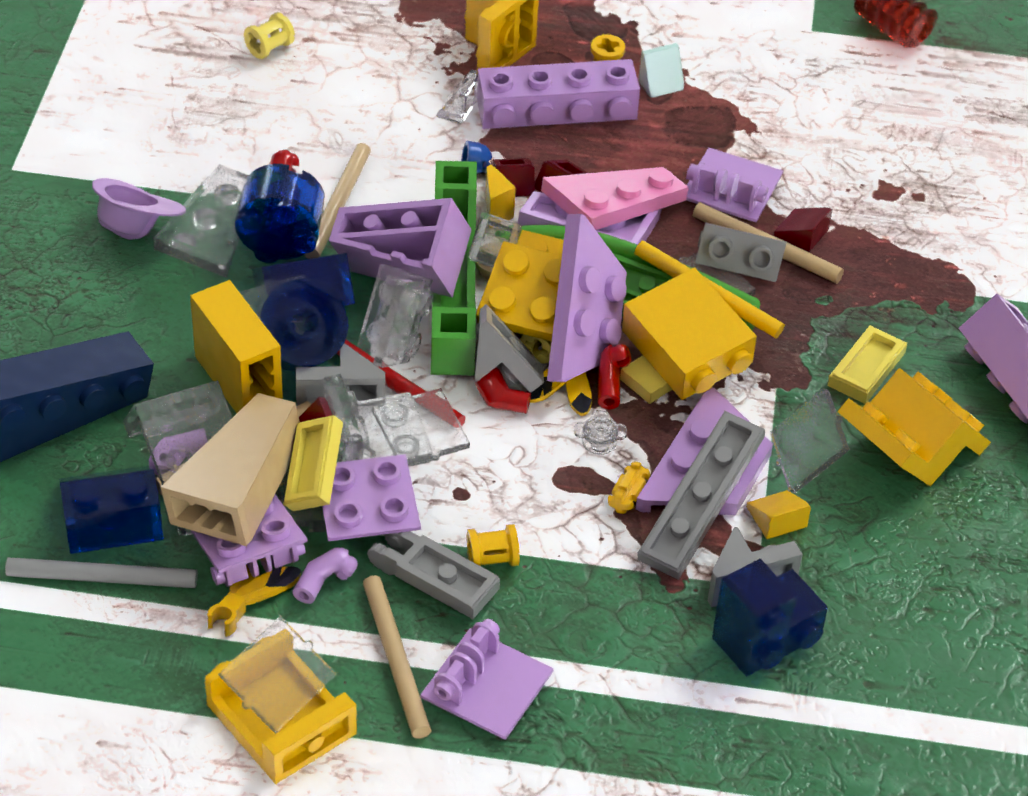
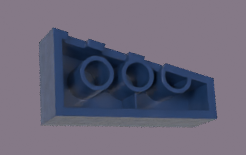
M129 331L0 360V462L148 397L154 363Z

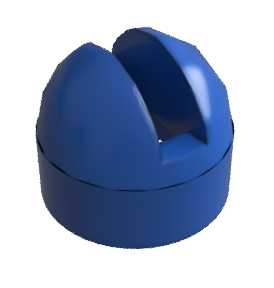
M466 141L461 161L477 162V174H482L486 171V167L490 165L488 161L492 159V153L482 143Z

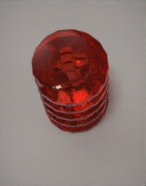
M854 0L853 7L855 13L865 18L870 24L876 25V28L883 33H887L893 40H897L904 48L919 46L928 38L938 20V12L933 8L927 9V4L923 1Z

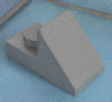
M487 304L484 305L479 313L474 381H479L502 363L501 368L511 382L515 385L521 382L529 392H533L544 383L543 365Z
M340 342V366L296 367L297 406L306 401L312 404L318 397H323L328 402L331 410L385 409V372L351 347Z
M737 526L734 527L712 570L708 594L710 606L722 605L797 584L802 553L796 542L791 541L780 545H768L758 551L751 552Z

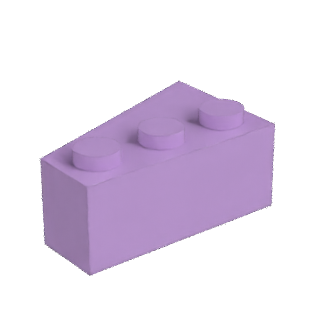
M452 198L339 207L329 242L351 272L453 297L472 229Z

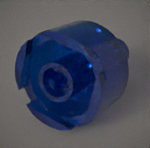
M285 164L264 165L250 173L242 188L235 219V230L242 243L254 252L255 257L259 261L274 263L278 259H293L314 251L319 236L325 200L321 184L310 173L302 170L301 175L289 171V165Z
M302 278L285 282L265 297L256 311L257 316L281 346V368L284 370L296 372V367L319 366L333 357L346 340L349 323L342 304L343 301L332 287L322 281ZM300 316L306 319L304 327L309 330L302 334L295 331L296 325L292 322Z

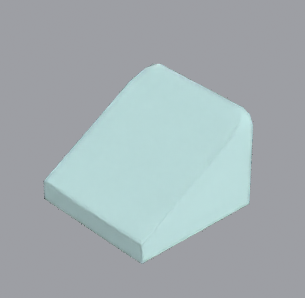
M677 43L641 52L639 83L648 96L658 97L684 89L680 50Z

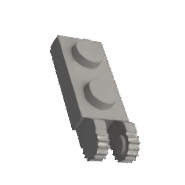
M411 531L385 534V540L391 548H387L385 545H381V543H375L367 553V558L370 559L373 566L381 569L382 572L388 575L395 574L399 579L471 619L477 616L500 589V578L496 574L424 535L420 537Z

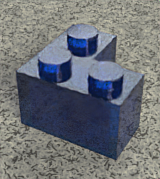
M760 558L721 579L712 638L747 677L762 668L765 670L773 668L784 656L799 648L807 649L817 643L824 632L823 628L828 606L793 569L777 577Z

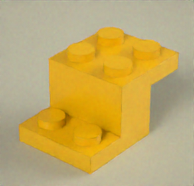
M466 0L464 17L466 21L465 39L478 45L476 51L477 73L478 68L509 67L536 46L539 0Z
M522 230L517 244L503 241L476 312L477 323H479L480 309L487 304L512 332L552 342L564 240Z
M899 368L871 402L867 401L861 407L848 398L837 411L900 467L930 487L965 446L980 456L991 443L980 433V430L985 425L967 410L963 409L947 393L919 371L911 377Z

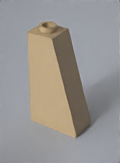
M261 393L253 397L161 486L170 524L247 546L252 541L290 466L297 423H299L296 403Z

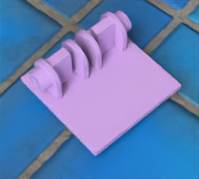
M708 147L699 164L691 163L688 168L686 179L689 180L687 184L689 188L686 201L696 204L701 202L718 211L757 223L783 174V170Z
M406 454L337 462L330 504L322 506L328 541L421 530Z
M276 494L252 541L247 546L191 530L214 566L210 570L215 584L225 583L227 587L249 578L246 564L253 577L259 576L257 563L259 559L266 572L272 571V565L274 568H278L299 561V556L306 553L304 543L308 542L307 537Z
M485 619L483 622L475 623L467 631L423 690L420 698L506 740L554 672V668L500 643L498 635L500 632L499 626L494 621Z

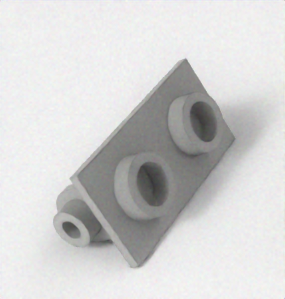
M705 222L704 229L701 231L697 247L699 248L695 263L776 282L787 242Z

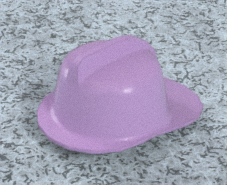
M99 178L92 182V189L99 195L97 209L99 223L125 239H140L149 234L159 216H179L186 213V208L180 203L150 194L120 180Z

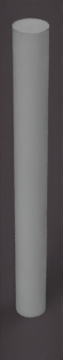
M11 557L7 558L5 566L6 576L180 588H196L198 579L197 569Z

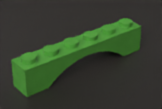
M435 162V199L452 198L472 231L453 297L432 293L431 375L474 376L476 346L475 253L477 162Z

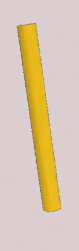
M644 240L637 245L634 252L636 256L673 278L691 269ZM703 276L740 318L775 339L780 336L785 326L784 323Z

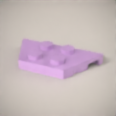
M567 214L547 376V381L566 382L599 366L601 352L610 344L613 347L619 344L622 334L621 318L623 301L627 291V272L583 214Z
M711 387L699 399L637 497L636 510L650 512L651 505L666 506L724 411L750 422L715 388ZM766 436L718 515H736L771 457L773 443Z

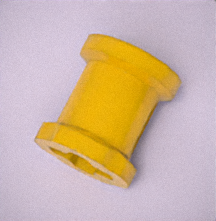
M600 35L591 42L590 48L591 53L594 55L593 61L620 60L625 53L624 41L614 35Z
M514 524L506 525L505 530L477 533L475 529H467L466 543L470 561L479 566L506 562L510 566H519V542Z

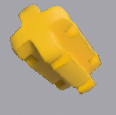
M634 461L631 465L625 467V474L620 475L612 489V496H608V505L615 508L619 514H625L627 510L633 509V501L637 502V497L646 485V480L650 478V471L644 468L640 462Z

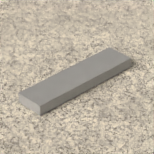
M724 411L637 553L638 561L675 579H680L765 437L764 428Z

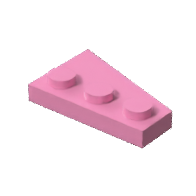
M657 167L543 177L541 191L568 214L585 215L595 230L686 201L689 187L666 168Z

